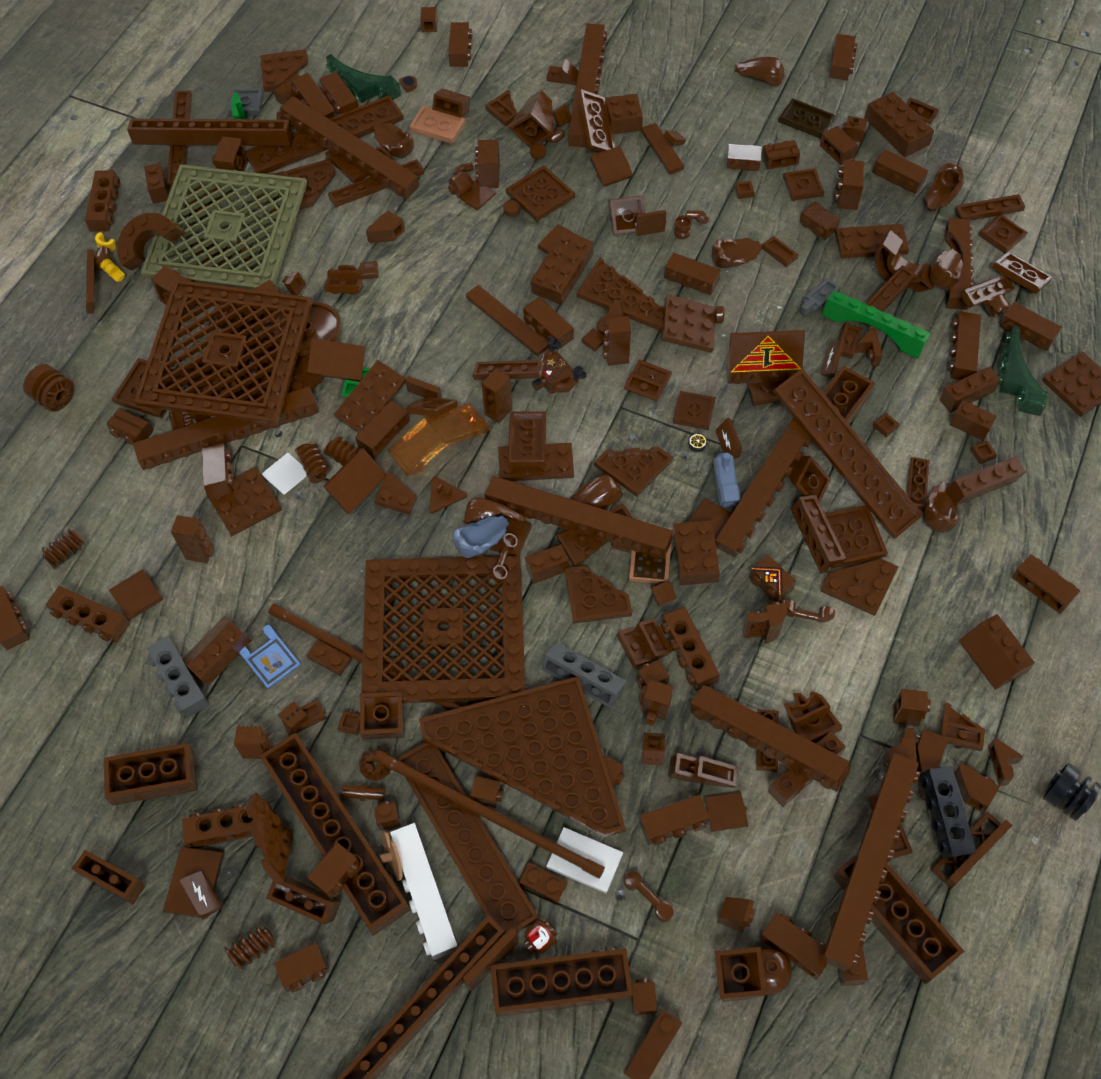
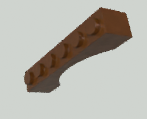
M949 218L945 227V242L951 249L961 254L962 263L964 264L961 268L959 282L947 290L946 308L967 310L968 306L964 303L960 293L965 289L973 287L974 280L971 279L973 274V266H971L973 253H970L973 240H970L972 234L970 219Z

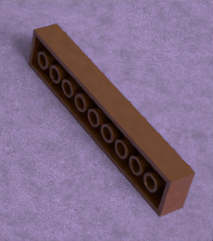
M296 732L259 755L323 858L338 842L358 859L360 863L358 866L359 870L354 877L347 879L343 889L373 936L408 913L410 908Z

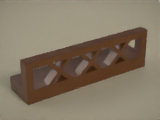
M817 496L799 497L791 511L820 574L826 573L831 565L843 563L846 557Z
M987 812L970 829L972 836H980L981 846L975 847L976 853L967 855L966 861H956V857L952 858V861L941 859L931 871L952 889L1013 825L1007 820L1001 824L992 814ZM986 820L990 821L997 828L993 833L984 832L983 823ZM943 864L952 865L953 874L950 878L939 870Z

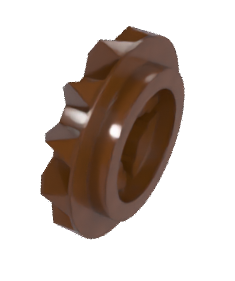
M377 747L376 749H369L368 752L362 754L359 768L361 774L366 779L378 781L384 779L391 772V770L382 765H377L374 771L373 766L369 764L374 762V757L379 750L387 753L386 750Z

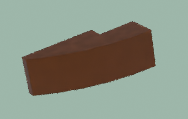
M676 753L671 757L668 777L704 785L735 788L738 766L702 756L694 758Z

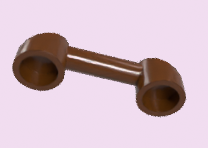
M512 533L505 534L500 540L501 552L496 566L490 571V576L499 582L503 581L508 574L507 569L504 567L508 552L518 543L517 537Z
M780 600V604L786 603V615L789 617H799L818 621L819 623L828 622L835 617V609L831 607H821L819 613L795 609L796 602L794 600Z
M632 871L627 873L624 877L625 887L631 891L638 890L656 908V918L661 922H668L673 916L671 904L661 901L641 882L642 878L638 872Z

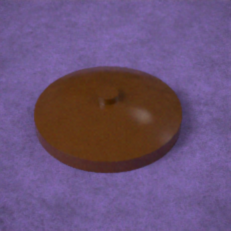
M313 301L298 356L310 354L312 338L333 342L338 339L341 333V321L334 308L325 303ZM281 315V316H279L278 318H276L275 320H276L277 323H278L279 321L283 320L285 317H284L283 315ZM277 330L271 333V336L274 338L280 334V331Z

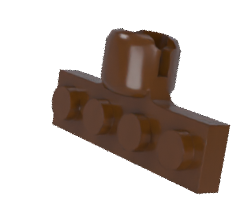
M1003 275L965 289L960 295L969 308L985 304L989 315L994 318L1003 314L1004 310L1009 309V303L1004 295L1010 293L1015 288L1008 277Z

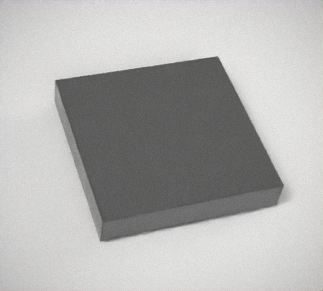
M231 89L228 106L229 116H233L231 100L234 92H238L245 116L260 115L263 99L262 89Z

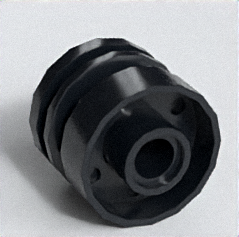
M1067 763L1050 780L1047 785L1048 789L1042 799L1054 807L1064 801L1066 804L1063 813L1067 814L1074 808L1070 818L1076 821L1094 804L1101 784L1095 782L1088 788L1092 778L1088 776L1082 782L1078 781L1081 770Z

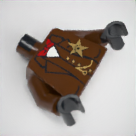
M551 337L548 340L550 347L545 350L540 359L544 362L541 378L532 381V386L536 391L545 387L550 394L569 392L579 382V378H586V372L583 371L581 366H577L573 370L558 351L554 352V349L561 347L560 341L553 345L556 340L555 337Z

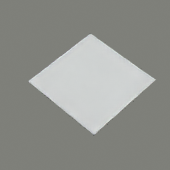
M286 453L262 473L284 495L307 476L303 466L289 453Z

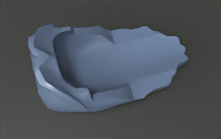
M488 516L476 523H470L465 527L458 528L453 534L455 548L465 558L479 555L503 538L509 522L503 516Z

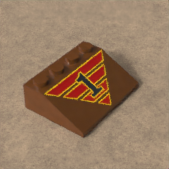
M805 330L731 333L726 360L728 384L775 383L789 379L803 368Z

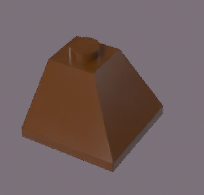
M811 455L802 456L799 463L795 462L793 465L794 470L789 478L803 496L816 495L820 503L831 479Z

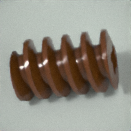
M337 437L326 445L324 454L344 466L359 451V448L355 447L353 449L354 446L352 444L348 445L346 440L342 441L341 437Z
M308 443L298 446L295 449V453L311 483L323 481L330 468L327 466V462L324 460L320 449H318V445L316 443Z
M70 528L67 529L69 535L61 534L62 540L55 538L56 545L51 542L48 543L49 550L42 547V556L54 570L56 569L55 562L60 565L62 564L61 557L68 560L67 553L75 555L74 548L82 550L80 543L86 546L79 535Z
M264 922V929L255 926V935L250 931L247 932L248 940L242 936L239 937L240 945L233 941V950L224 947L227 956L235 967L237 966L243 970L245 968L244 961L248 964L253 963L252 955L259 959L261 957L260 950L265 954L268 953L267 945L272 948L276 947L275 939Z

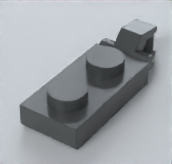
M827 278L805 297L800 314L805 317L811 311L816 312L826 304L831 293L834 290L840 292L841 287Z

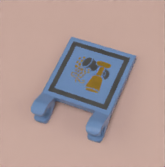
M266 625L263 631L270 640L252 654H250L246 647L239 653L267 689H269L301 664L277 636L272 627Z

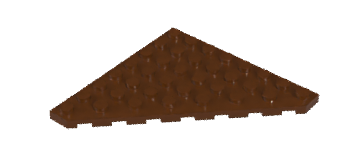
M579 676L419 719L423 739L431 745L603 837L626 832Z

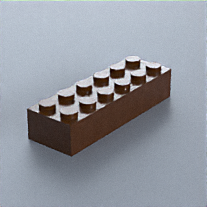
M857 854L841 866L833 876L844 890ZM886 862L884 867L887 870L883 883L879 882L877 890L881 891L876 904L872 903L870 909L874 912L871 922L926 985L965 951Z
M626 948L491 965L496 1017L632 1000L633 997Z

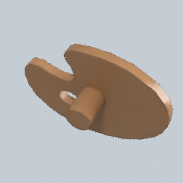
M386 831L382 834L385 854L379 855V861L381 864L387 862L393 878L396 881H401L402 866L395 842H390L389 834Z

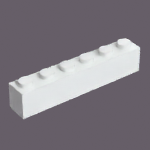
M415 823L390 832L392 836L390 842H395L402 872H404L406 878L402 880L406 893L410 892L412 900L409 901L413 914L417 912L419 921H416L419 933H424L427 940L423 942L427 956L432 955L433 960H437L454 953L458 946Z

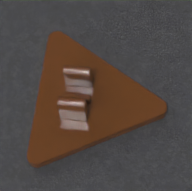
M437 477L432 478L430 513H435L467 498L466 492Z

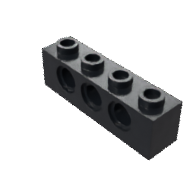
M953 767L934 768L920 773V784L924 789L926 806L930 811L931 825L937 837V847L942 859L976 853Z

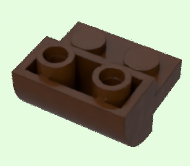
M773 602L766 605L764 613L754 611L747 614L743 628L744 638L764 636L765 644L777 639L787 614L786 603Z

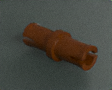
M366 784L361 786L342 785L341 798L360 799V801H365V799L384 801L385 787H367Z

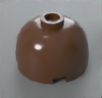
M774 948L761 949L767 996H773L784 991L789 985L792 976L791 964L781 951Z

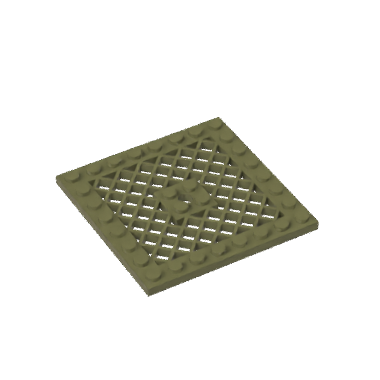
M180 164L162 215L177 223L181 228L186 226L188 229L184 230L185 234L173 242L168 241L162 236L153 237L141 270V275L152 278L166 266L171 270L175 269L181 276L188 277L192 282L250 290L268 280H271L275 285L307 186V180L305 178ZM199 186L202 187L201 189L197 190L196 192L193 191L194 189H196V188L199 187ZM214 188H217L215 192L211 194L209 193V191L213 190ZM232 189V193L227 196L224 194ZM247 191H248V193H249V194H247V195L244 196V197H241V196H240V195H242L243 193H245V192H247ZM205 193L207 194V196L202 199L198 198L204 195ZM262 193L265 195V196L261 197L260 199H257V198H256L257 196H259V195L262 194ZM221 195H222V197H223V198H221V199L218 200V201H215V200H214V199H216L217 197H219V196H221ZM278 195L280 196L279 199L275 201L272 200L274 197ZM238 197L239 200L233 203L230 202L234 198ZM195 199L197 200V202L193 203L192 205L188 204ZM254 199L253 203L249 205L246 204V202ZM212 201L211 205L207 207L204 206L208 202ZM265 202H270V204L266 205L265 207L262 206V204H264ZM228 203V206H226L225 208H220V206ZM244 205V208L236 210L239 206ZM259 206L260 209L254 213L251 211ZM202 207V210L197 213L194 212V210ZM275 208L276 211L269 215L268 212ZM192 213L190 217L184 219L185 215ZM207 214L208 217L200 221L199 218ZM265 214V218L261 219L260 221L257 219L258 217ZM197 220L198 223L191 227L189 226L190 223ZM255 220L256 223H254L253 225H247L251 221ZM271 222L272 225L268 226L267 228L263 227L265 224ZM226 225H229L227 229H222ZM201 228L203 229V231L198 234L194 233L195 231ZM261 228L262 231L254 235L253 231ZM190 234L193 235V237L185 241V237H187ZM246 235H251V237H249L248 239L243 240V237H245ZM264 236L267 237V239H265L264 241H259L260 238ZM180 240L183 241L181 244L174 246V243ZM195 242H198V245H196L193 248H190V245L194 244ZM253 242H256V243H257V245H255V246H253V247H251V248H249V246H248V245L252 244ZM211 244H214V247H212L209 250H206V247H208ZM227 246L231 247L225 252L222 251ZM244 247L247 249L241 254L238 253ZM185 248L188 249V251L182 254L179 253L181 250ZM203 249L204 253L198 256L195 255L197 252ZM259 250L263 251L261 254L257 256L254 255V253H256ZM219 251L220 255L215 258L211 257V255ZM234 253L236 254V257L232 258L231 260H228L227 257L233 255ZM174 254L178 255L174 259L169 260V257L173 256ZM251 255L252 259L245 262L244 259ZM190 256L194 257L188 262L185 261V259L189 258ZM206 258L210 259L208 262L204 264L201 263V261H203ZM222 260L226 261L224 264L220 266L217 265V263H219ZM241 261L242 265L237 268L233 267V265ZM256 263L258 264V267H256L253 270H250L249 267L253 266Z

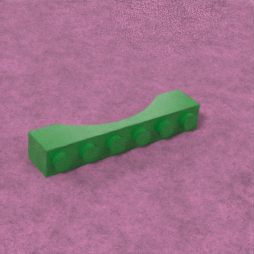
M835 290L828 297L822 316L837 323L857 321L872 325L890 336L902 352L917 359L924 351L931 333L922 328L911 325L906 321L893 317L891 314L884 313L875 307L868 306Z

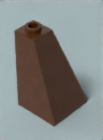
M542 90L527 100L508 126L530 148L554 133L552 100Z

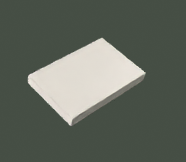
M564 827L557 844L604 866L605 870L601 878L598 879L553 853L547 864V869L607 894L623 852Z

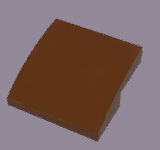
M620 146L590 155V161L596 169L597 177L603 187L633 177L630 165Z
M639 359L624 389L657 402L669 382L672 371Z
M655 618L639 622L636 627L619 631L616 635L633 669L672 653V649Z

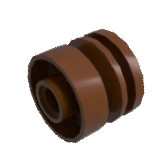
M40 364L34 367L26 376L23 390L28 397L38 402L45 409L55 412L69 404L75 392V385L72 380L59 373L52 366Z

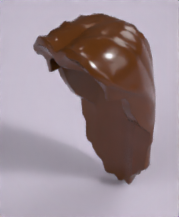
M776 57L753 58L735 65V72H738L741 76H752L766 81V83L773 86L780 85L785 77L784 66L781 60Z
M379 122L373 127L375 130L374 138L393 156L402 159L412 152L414 141L410 133L394 126L392 123Z
M947 163L939 168L925 197L927 208L930 211L947 206L958 195L964 182V173L961 166Z
M749 238L736 240L718 239L712 246L711 252L717 267L729 268L756 259L763 248L759 241Z
M952 249L944 250L932 264L930 280L934 285L945 290L959 282L961 268L964 265L961 254Z
M601 475L587 482L570 499L603 509L619 502L623 494L611 476Z
M945 482L932 488L925 508L926 525L940 533L952 530L959 522L958 505L955 506L946 489L950 485Z
M474 498L467 504L463 523L470 524L488 516L498 515L517 522H525V516L500 503L484 498Z

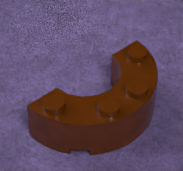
M144 213L136 216L126 224L119 236L117 245L119 262L121 266L133 271L145 262L143 256L144 247L151 238L162 236L168 241L173 242L185 234V232L177 223L161 214Z
M889 230L883 237L874 257L876 258L875 266L879 274L888 281L904 265L916 274V278L906 288L914 289V292L933 289L935 285L930 280L932 266L929 263L913 264L906 261L899 253L903 240Z

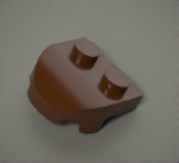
M339 265L337 270L330 268L327 271L328 279L325 284V292L333 294L340 292L348 294L360 293L362 287L361 269L356 270V267L353 265Z

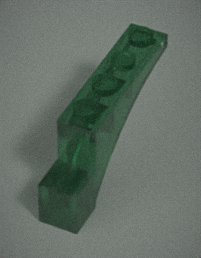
M332 54L326 56L328 71L330 73L337 72L354 97L361 103L375 96L381 99L390 95L393 100L401 96L400 84L391 75L379 76L364 73L343 64Z
M1013 326L1011 331L1006 333L1004 339L1007 346H1004L1002 356L1005 358L1000 365L1002 374L999 375L1001 379L998 384L1000 385L999 392L1018 396L1019 412L1041 416L1047 404L1048 391L1042 389L1029 371L1020 347V327Z

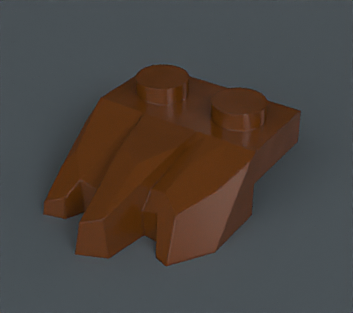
M810 692L808 699L801 693H793L796 704H784L794 732L814 743L822 740L829 732L835 734L842 730V725L830 711L829 703L818 693Z

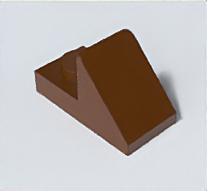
M564 59L562 67H549L547 81L577 85L579 71L567 59Z
M872 327L858 342L855 353H867V358L871 361L872 367L879 366L882 359L876 327Z
M644 733L642 763L662 766L665 756V735Z
M993 739L988 749L998 786H1006L1014 777V771L1010 764L1019 763L1023 755L999 739Z

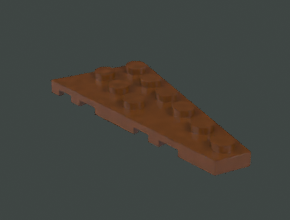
M600 257L578 290L577 298L607 310L611 304L618 300L623 307L625 317L628 316L632 320L662 331L664 307L655 303L651 296H646L642 289L624 275H619L615 268L609 267Z

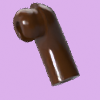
M555 130L553 135L545 139V141L552 143L560 141L565 136L564 130Z
M472 162L459 165L453 171V175L458 172L473 171Z
M702 210L686 211V216L697 220L700 224L705 225L709 222L708 215Z

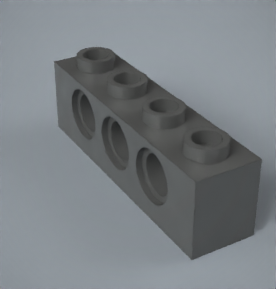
M169 636L147 648L150 653L147 658L153 667L157 665L159 671L156 674L161 682L166 681L168 686L165 689L170 698L174 696L177 700L174 705L179 713L184 712L188 718L209 706ZM167 660H171L168 664L164 665ZM180 675L178 679L173 680L175 676ZM189 691L186 695L181 696L183 692Z
M556 643L545 655L541 670L561 681L579 676L584 694L609 708H612L620 698L626 684V680L559 643Z

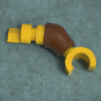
M99 232L95 236L98 248L94 257L95 264L116 282H120L124 279L125 273L112 262L111 253L116 249L115 240L110 239L109 242H105L103 233Z

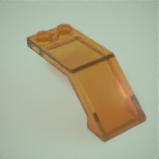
M471 403L464 404L438 417L425 416L389 447L388 452L403 472L410 476L422 472L424 465L447 445L488 433L490 426Z

